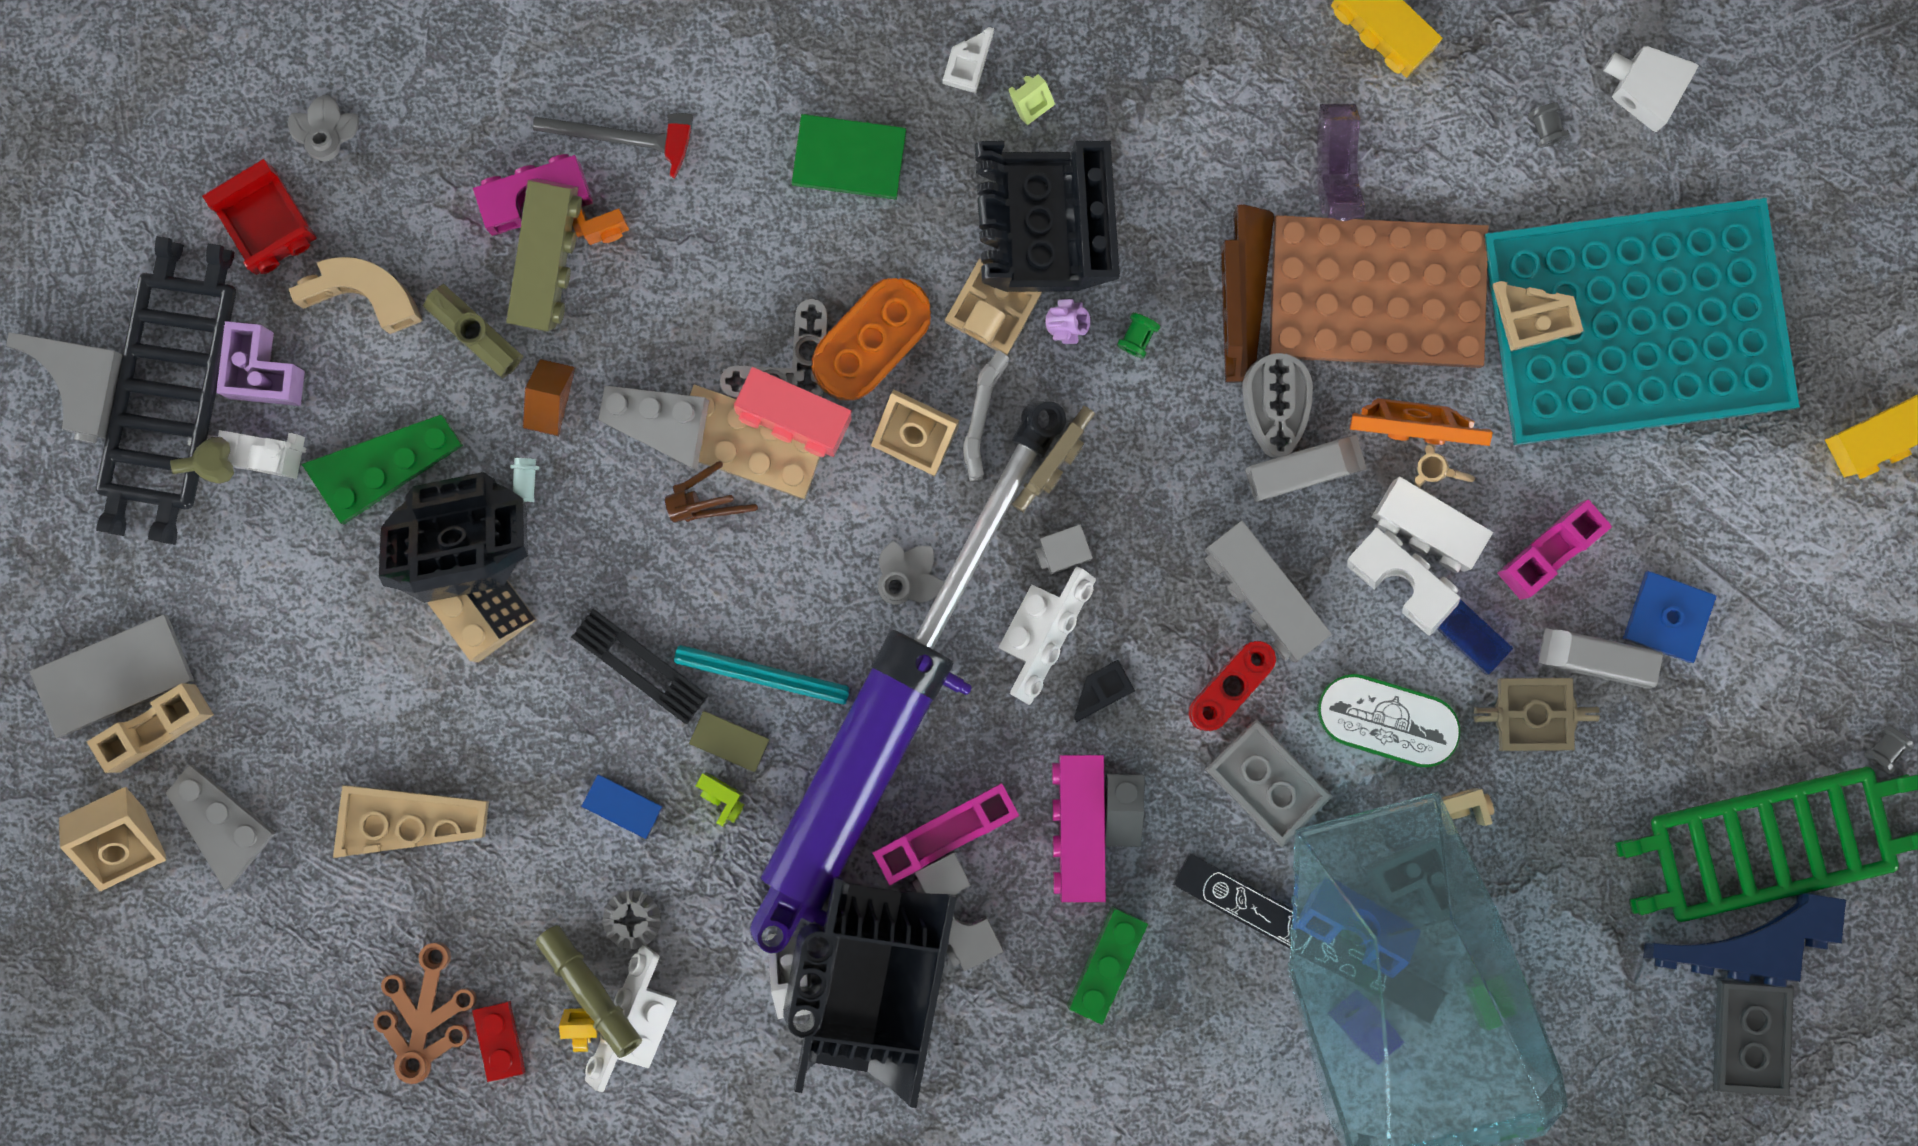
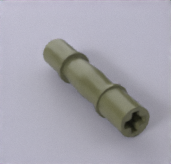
M559 925L544 931L536 939L535 944L553 967L555 975L563 978L577 1002L594 1021L593 1027L595 1030L601 1033L618 1058L625 1057L633 1052L642 1043V1038L623 1014L621 1006L614 1004L601 982L584 963L583 954L577 951Z

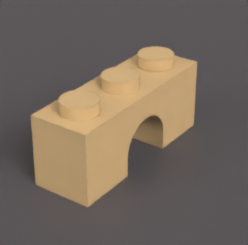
M179 684L150 702L152 708L132 720L118 722L88 740L87 744L104 772L121 773L212 717L214 714L196 684Z

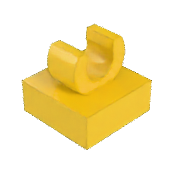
M583 1008L564 1009L559 1024L560 1039H572L573 1052H588V1043H591V1038H597L599 1031L595 1030L593 1027L594 1021Z

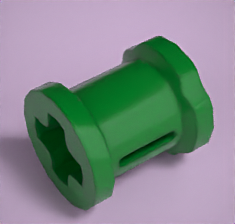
M1133 312L1130 316L1132 322L1124 338L1119 339L1117 347L1135 357L1144 359L1146 356L1145 349L1153 333L1159 331L1160 325L1146 316Z

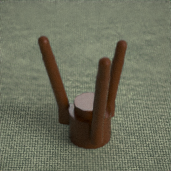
M721 461L707 467L689 480L674 485V493L665 496L666 509L673 523L683 520L689 522L699 518L752 512L758 510V505L750 504L706 509L732 502L734 497L727 495L700 502L695 491H688L689 488L722 468L723 463Z

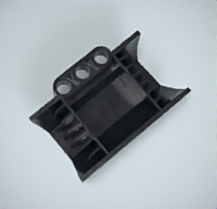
M834 877L825 926L808 924L798 933L783 1008V1017L790 1032L796 1037L803 1038L794 1083L795 1092H803L806 1073L810 1067L817 1063L868 1072L892 1089L909 1107L917 1108L957 900L955 895L899 892L851 885L843 882L841 877ZM816 936L825 938L824 945L820 950H807L808 942ZM808 973L818 975V979L813 986L809 988L800 986V981L804 975ZM801 1010L811 1012L807 1022L803 1024L793 1022L797 1012Z

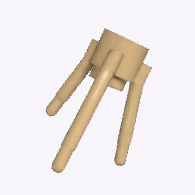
M1427 443L1425 448L1426 454L1418 462L1417 469L1419 475L1415 478V486L1421 488L1425 481L1438 482L1446 476L1466 482L1475 481L1473 475L1450 469L1445 457L1435 453V445Z

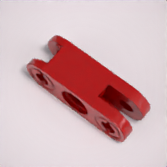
M1254 641L1242 646L1192 701L1188 710L1189 720L1192 725L1201 731H1213L1222 727L1273 670L1276 664V655L1273 648L1262 641ZM1253 653L1260 657V664L1258 666H1255L1251 661ZM1228 676H1233L1240 682V692L1235 697L1229 696L1224 692L1223 682ZM1206 706L1210 707L1213 711V716L1209 720L1203 716V709Z

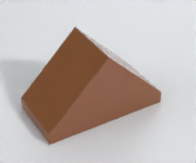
M542 359L539 360L525 387L524 429L559 437L575 367Z

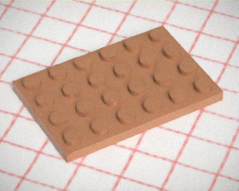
M1276 215L1274 218L1269 355L1282 353L1301 360L1482 368L1485 362L1488 261L1484 235L1488 233L1489 225Z

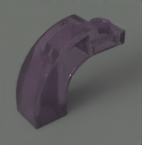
M1320 104L1317 133V183L1321 213L1327 214L1328 218H1334L1339 221L1364 218L1365 202L1359 186L1357 167L1361 119L1356 104Z

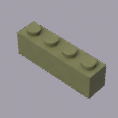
M538 178L528 180L506 323L543 331H550L556 328L557 323H562L565 312V303L560 302L562 289L568 287L571 273L570 268L566 267L568 253H573L576 243V232H572L573 219L578 218L582 205V197L577 196L579 187Z

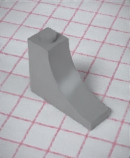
M9 332L6 346L35 358L48 370L56 382L63 405L62 429L74 433V440L96 444L97 438L105 439L123 355L113 350Z

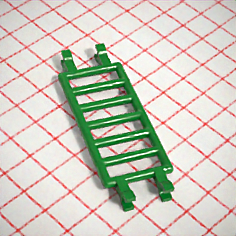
M1868 766L1654 816L1651 819L1653 835L1615 842L1618 857L1624 856V858H1629L1657 850L1667 887L1665 892L1629 899L1632 913L1645 915L1672 907L1675 919L1678 922H1686L1894 873L1899 869L1897 854L1918 850V831L1892 838L1882 797L1918 790V775L1909 776V774L1877 782L1874 769ZM1862 783L1882 858L1881 861L1864 865L1861 863L1842 787ZM1823 791L1828 792L1847 869L1830 873L1826 871L1807 795ZM1789 799L1793 800L1812 877L1796 881L1791 879L1772 803ZM1755 807L1758 808L1777 882L1775 886L1758 890L1737 813L1738 811ZM1723 815L1742 890L1741 894L1724 898L1721 896L1702 822L1704 819ZM1687 823L1707 902L1690 906L1686 905L1667 828Z

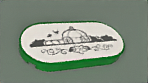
M1350 674L1337 678L1327 685L1318 700L1317 715L1327 735L1339 744L1415 767H1432L1446 761L1454 753L1459 743L1460 725L1453 709L1443 700L1368 676Z

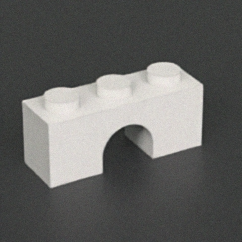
M1376 527L1348 558L1347 567L1374 590L1388 577L1400 576L1405 578L1413 588V595L1404 604L1402 614L1430 636L1458 606L1461 598L1457 595L1459 590L1447 578L1441 577L1439 580L1429 571L1430 565L1416 553L1411 556L1401 548L1403 543L1396 535L1388 530L1383 533Z

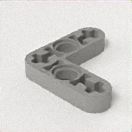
M808 299L801 302L797 307L795 313L792 368L730 366L723 371L720 377V386L725 395L737 399L743 385L739 387L738 392H734L732 386L727 384V381L733 380L734 374H740L741 379L745 381L752 367L770 375L778 376L797 387L798 384H804L806 373L805 370L798 371V366L811 369L812 361H806L801 358L800 348L807 342H813L818 345L828 333V313L824 304L819 300ZM809 308H816L817 314L822 315L821 319H816L814 322L815 333L822 332L821 337L812 334L800 336L801 331L808 333V321L806 318H802V315L808 314ZM811 372L812 383L818 385L813 372ZM818 385L817 389L811 390V393L821 397L823 390Z

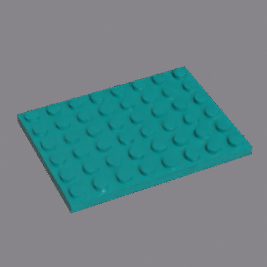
M1767 198L1486 233L1484 235L1488 258L1487 271L1513 445L1793 410L1800 407ZM1503 281L1508 282L1507 285L1525 289L1531 287L1544 290L1549 294L1560 293L1574 296L1584 331L1580 334L1511 351L1492 285Z

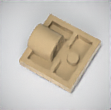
M979 258L948 313L945 323L1008 356L1042 292H1005L982 283L981 266L984 264L981 263Z

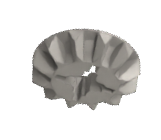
M625 891L614 896L606 905L602 924L606 936L618 947L637 949L642 945H647L655 938L660 929L661 914L656 902L649 895L640 891ZM629 904H631L634 916L647 918V920L635 925L633 936H631L628 924L617 923V920L627 916Z

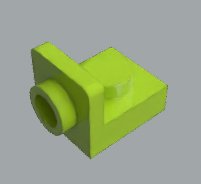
M707 772L702 773L695 785L703 790L700 796L717 806L720 805L721 801L727 804L716 823L722 827L728 821L735 823L745 804L740 802L744 793Z

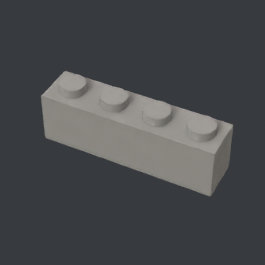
M1240 521L1205 549V552L1208 554L1205 561L1217 575L1223 573L1231 583L1227 586L1231 595L1240 604L1245 601L1253 611L1249 615L1251 620L1260 631L1268 630L1275 639L1272 646L1283 660L1290 658L1292 662L1299 661L1332 635L1243 521Z

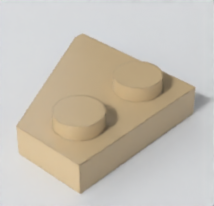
M1503 281L1492 285L1511 351L1580 334L1584 331L1574 296L1560 293L1549 294L1544 290L1531 287L1525 289L1507 285L1508 282Z

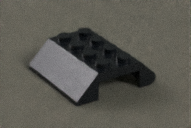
M980 141L975 144V160L978 162L976 164V174L994 181L983 182L977 185V195H979L977 198L979 229L983 230L979 232L980 242L998 249V251H984L981 254V263L984 264L981 266L982 283L1005 292L1080 291L1119 279L1120 270L1111 141H1075L1071 152H1002L1005 141Z

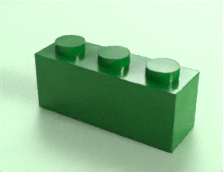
M1111 906L1067 1003L1069 1010L1103 1025L1148 926L1146 921Z

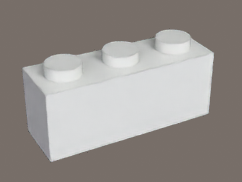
M1402 477L1392 481L1372 515V518L1379 521L1377 526L1384 532L1388 530L1394 535H1397V533L1410 540L1408 543L1410 547L1425 555L1431 552L1441 558L1439 563L1454 573H1458L1459 570L1463 572L1471 570L1493 534L1489 529Z

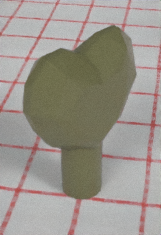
M222 437L209 438L196 448L192 457L170 460L172 473L179 474L195 471L201 478L209 482L218 484L228 482L234 475L233 465L228 460L231 451L229 442Z

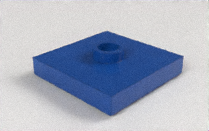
M1647 571L1644 574L1623 639L1651 650L1661 651L1665 655L1687 663H1694L1717 595Z

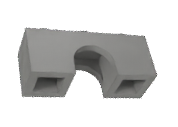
M954 851L916 871L915 874L918 879L912 881L917 893L956 895L959 891L971 886ZM953 916L947 954L954 967L961 964L963 970L966 971L1004 952L987 916L972 923L962 922Z

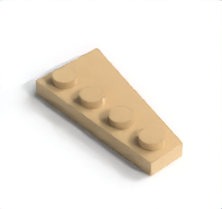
M342 785L333 858L483 838L486 832L489 801Z

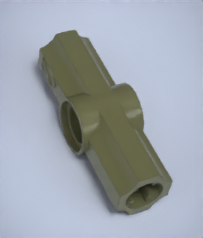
M444 283L435 288L426 297V301L422 306L502 379L519 366L524 356ZM471 324H480L481 331L479 335L474 339H467L465 335L467 328Z

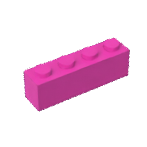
M1058 755L1059 763H1052V785H1059V799H1052L1053 821H1059V835L1053 836V857H1060V872H1053V894H1060L1061 902H1106L1104 755Z

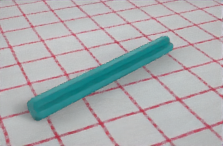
M683 645L677 647L674 656V662L679 665L844 705L849 697L850 688L846 685Z

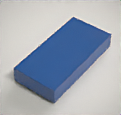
M598 774L581 807L647 839L664 806Z

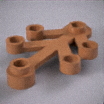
M441 942L427 944L419 953V963L425 970L417 1008L405 991L406 982L401 975H389L381 983L382 992L386 996L391 997L412 1030L410 1044H408L398 1030V1016L392 1010L379 1012L375 1016L373 1024L378 1032L384 1034L397 1055L394 1062V1070L397 1077L408 1084H416L426 1079L431 1071V1061L452 1047L462 1046L469 1039L467 1027L462 1024H455L447 1029L445 1037L425 1048L428 1032L458 1012L471 1009L477 1001V996L472 989L462 988L453 995V999L432 1012L440 972L449 965L451 960L449 948ZM433 950H439L442 953L443 958L440 963L432 961L431 953ZM390 979L398 981L399 989L397 992L389 990L388 982ZM461 993H466L470 996V1004L468 1006L460 1004L459 996ZM382 1015H387L391 1018V1026L389 1028H384L381 1025L380 1019ZM454 1029L462 1032L463 1038L461 1042H455L452 1039L451 1033ZM410 1058L418 1060L420 1064L418 1071H412L408 1067Z

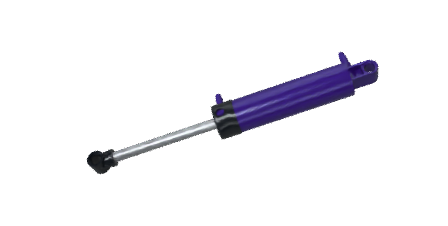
M1034 401L1024 408L1021 415V424L1012 439V442L1017 447L918 633L912 639L896 630H891L874 659L869 675L760 877L762 881L771 887L751 923L750 934L763 951L771 954L782 951L790 941L801 918L811 923L815 922L823 927L825 926L827 912L822 910V907L831 892L833 879L841 874L931 702L935 701L943 685L964 695L970 693L971 685L950 672L953 667V661L933 649L1035 457L1043 458L1054 437L1064 429L1066 414L1058 403ZM1042 410H1045L1049 415V422L1042 429L1038 423V416ZM777 926V933L774 938L762 940V933L767 927Z

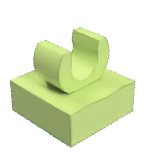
M1039 74L1034 78L1025 76L1023 78L1025 84L1017 90L1013 87L1009 88L1010 97L1019 117L1027 125L1055 105L1046 81Z

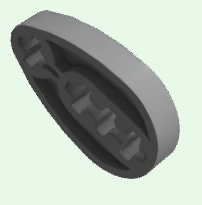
M1276 353L1265 356L1253 363L1247 370L1242 384L1243 403L1248 424L1254 438L1264 453L1273 458L1288 455L1296 447L1309 420L1313 394L1312 378L1306 366L1291 355ZM1276 361H1278L1279 367L1285 368V374L1279 376L1280 385H1285L1286 391L1280 393L1279 402L1285 403L1286 408L1280 411L1279 415H1277L1276 409H1270V403L1276 401L1277 394L1275 391H1270L1269 388L1271 384L1276 383V374L1270 373L1269 367L1274 366ZM1277 431L1280 438L1286 439V445L1281 446L1280 451H1277V446L1270 442L1271 438L1277 436Z

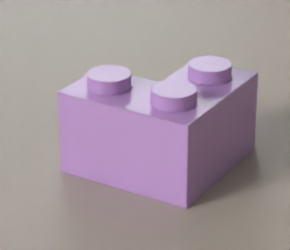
M225 321L216 393L230 400L301 406L305 371L294 364L270 362L274 333L269 329L257 324Z

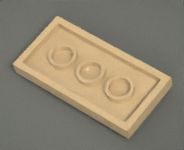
M693 385L690 396L705 397L709 400L698 463L711 466L721 461L723 463V467L719 469L721 471L805 500L820 457L804 449L805 444L792 439L791 443L774 437L771 434L772 430L762 425H759L758 428H753L742 423L738 419L739 415L735 413L734 403L736 399Z

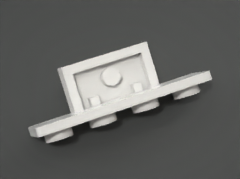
M1080 567L1074 569L1060 597L1031 585L998 647L1004 652L1026 662L1010 694L1028 705L1041 692L1043 681L1050 667L1058 660L1060 648L1067 635L1074 629L1077 616L1084 602L1092 595L1096 578Z
M642 945L631 958L627 979L624 986L618 990L614 1000V1004L621 1006L623 1014L642 1038V1043L627 1056L618 1058L600 1033V1043L595 1055L589 1059L585 1071V1081L595 1091L604 1092L617 1059L645 1068L650 1067L677 1000L674 997L647 988L660 957L647 946Z

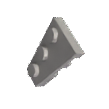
M604 386L598 420L697 470L709 400L705 397Z
M189 765L166 792V795L224 890H229L276 834L195 765Z

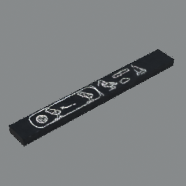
M1191 853L1188 854L1172 884L1431 1025L1447 994L1445 991L1406 970H1403L1393 981L1361 963L1364 947L1340 934L1329 944L1297 926L1302 915L1301 913Z

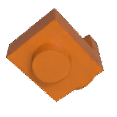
M581 207L578 218L573 219V228L577 237L584 235L589 245L603 241V243L616 241L623 236V232L629 230L625 217L619 208L587 220L586 214Z

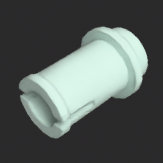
M514 458V465H510V468L514 469L513 492L522 497L524 502H535V471L539 470V466H536V459Z

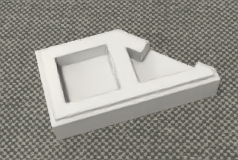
M988 27L975 37L967 41L964 40L952 47L943 77L944 85L977 93L994 34V28Z

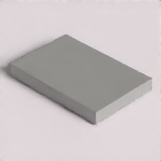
M1254 719L1204 769L1280 847H1283L1333 797L1257 719Z

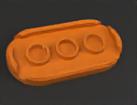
M888 278L875 283L823 337L815 348L812 357V372L819 387L828 395L839 400H856L869 394L927 332L930 326L931 312L929 299L923 289L913 281L903 278Z

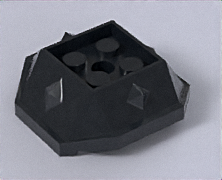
M485 472L413 486L404 497L405 502L393 511L381 526L378 576L384 587L401 590L423 603L503 587L517 563L528 557L527 508L523 498L510 489L497 484L495 479Z

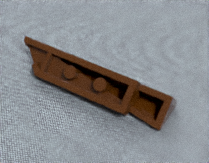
M1245 204L1237 205L1233 213L1234 240H1225L1220 248L1225 382H1243L1247 370L1257 360L1274 222L1272 211Z

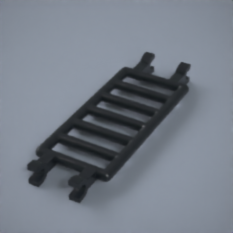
M156 236L154 248L156 260L153 274L142 273L138 278L95 491L101 496H106L107 499L104 513L99 517L96 531L125 536L126 519L124 516L127 501L158 505L156 520L150 527L148 540L176 545L179 509L187 510L193 507L199 475L195 471L185 472L181 494L112 483L115 464L120 462L172 471L170 460L182 459L119 448L123 427L190 437L192 440L188 457H192L196 448L207 440L217 391L225 321L231 322L237 293L234 286L225 284L227 270L233 263L235 252L225 250L222 245L208 243L206 250L208 265L204 281L174 277L176 262L181 258L184 245L175 243L170 238ZM157 288L219 297L217 317L215 319L148 309L151 289ZM144 323L213 332L209 354L142 344L141 338ZM137 357L206 367L202 389L133 378ZM130 392L198 402L195 424L126 413Z

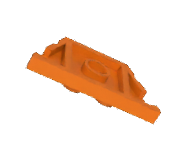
M1380 398L1372 401L1371 405L1364 406L1361 414L1353 413L1350 430L1388 434L1389 438L1401 441L1409 440V437L1424 438L1425 442L1434 445H1443L1446 441L1490 446L1493 434L1490 429L1473 428L1475 421L1460 415L1457 411L1447 406Z

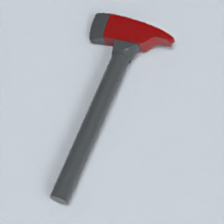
M688 113L669 114L667 116V133L649 134L536 116L533 120V130L653 148L665 154L666 160L671 163L670 177L675 179L687 151L693 115Z

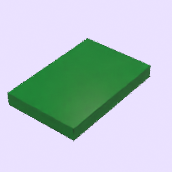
M801 114L792 186L897 200L907 130L903 127Z

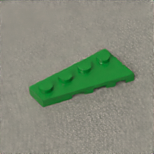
M438 415L301 465L338 521L344 525L461 448L463 444L443 415Z

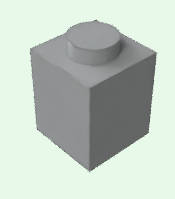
M1081 524L1040 538L1038 541L1040 548L1035 549L1041 569L1048 568L1050 575L1090 562L1093 559Z

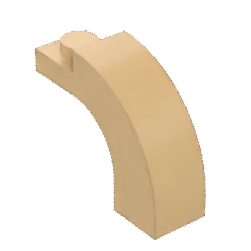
M338 257L319 261L317 264L322 276L309 275L297 281V286L289 288L293 302L303 309L340 294L355 293L363 295L371 302L381 328L389 334L423 321L418 307L408 290L386 270L362 259Z

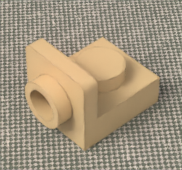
M1471 788L1433 800L1436 813L1444 816L1448 815L1450 820L1470 815L1469 808H1473L1478 825L1488 826L1492 824L1490 815L1494 814L1493 803L1487 793L1484 794L1482 789Z

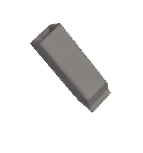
M1357 435L1248 466L1245 468V472L1256 503L1365 470L1367 467Z
M1545 628L1538 663L1560 670L1624 684L1653 688L1658 684L1663 652L1569 631Z

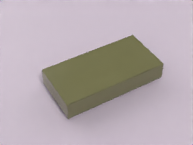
M703 711L689 744L756 772L770 739Z

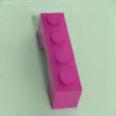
M1000 783L873 852V855L889 885H892L956 848L1015 819L1019 814L1005 787Z

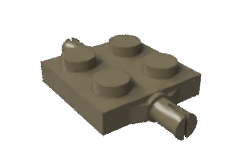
M1083 405L1074 420L1068 423L1065 433L1032 476L1029 483L1023 485V490L1012 503L1016 509L1024 513L1035 496L1039 497L1043 490L1050 494L1062 477L1063 472L1059 468L1064 462L1071 465L1082 450L1084 442L1080 439L1084 429L1093 416H1095L1091 409Z
M1573 678L1497 679L1498 700L1495 707H1474L1473 714H1488V716H1474L1475 723L1496 722L1499 730V751L1575 750L1574 732L1578 721L1598 722L1600 719V715H1585V713H1600L1598 706L1577 707L1573 696Z

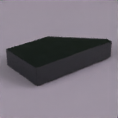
M1119 660L1086 676L1074 714L1075 722L1135 692Z

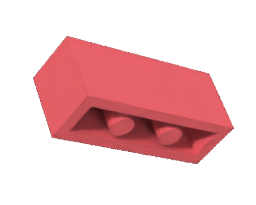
M754 367L751 368L734 403L735 413L739 415L738 419L742 423L753 428H758L759 425L772 430L771 434L784 442L791 443L793 439L805 444L804 449L818 457H824L825 454L832 457L835 456L852 419L851 410Z

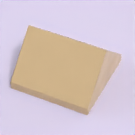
M893 389L871 446L935 476L959 428V420Z

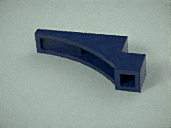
M1814 894L1797 895V901L1791 907L1767 923L1748 932L1724 940L1697 945L1645 943L1643 958L1655 959V967L1677 970V963L1691 965L1692 973L1713 976L1714 969L1728 971V979L1750 982V976L1753 975L1764 977L1765 985L1787 988V981L1800 982L1804 941L1805 947L1828 950V944H1842L1846 900Z

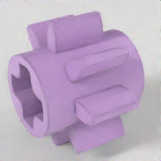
M1059 299L1058 307L1050 308L1046 315V328L1053 335L1054 341L1062 340L1063 344H1077L1078 335H1086L1090 327V316L1088 311L1082 308V302L1074 303L1073 299Z

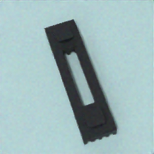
M592 609L591 613L586 616V619L576 629L571 638L646 693L683 723L688 724L709 695L597 610ZM616 640L672 681V684L666 689L665 693L608 651Z

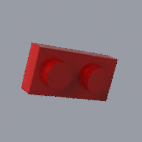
M511 1001L472 1010L487 1082L524 1074L526 1071Z

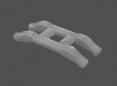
M999 350L991 361L983 367L976 384V398L968 434L963 444V458L965 465H967L970 482L984 479L980 454L983 431L993 387L1009 365L1007 361L1010 359Z

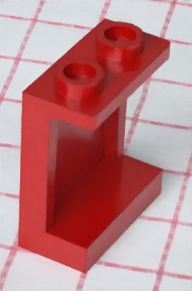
M265 159L202 195L208 207L216 212L243 256L245 267L255 275L272 272L280 265L279 261L289 255L296 256L305 252L310 247V243L317 239L275 168Z

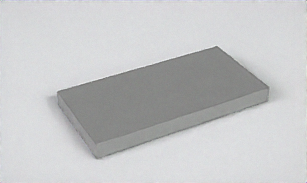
M164 614L29 671L56 738L64 737L165 694L181 683L188 684L194 681L168 615Z

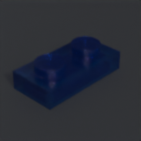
M1461 599L1458 606L1437 628L1444 637L1485 675H1489L1513 650L1512 646Z

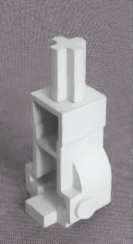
M219 430L218 436L208 435L207 440L211 437H222L229 442L231 451L228 460L234 468L297 479L302 453H306L307 449L303 447L305 437L293 433H288L287 442ZM189 438L188 440L189 446L191 445L192 438Z

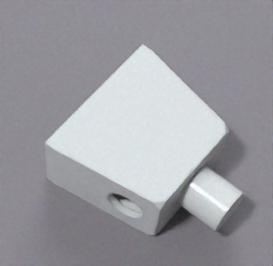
M1644 46L1634 56L1632 61L1614 52L1603 71L1621 80L1612 98L1648 128L1657 132L1668 122L1699 65Z

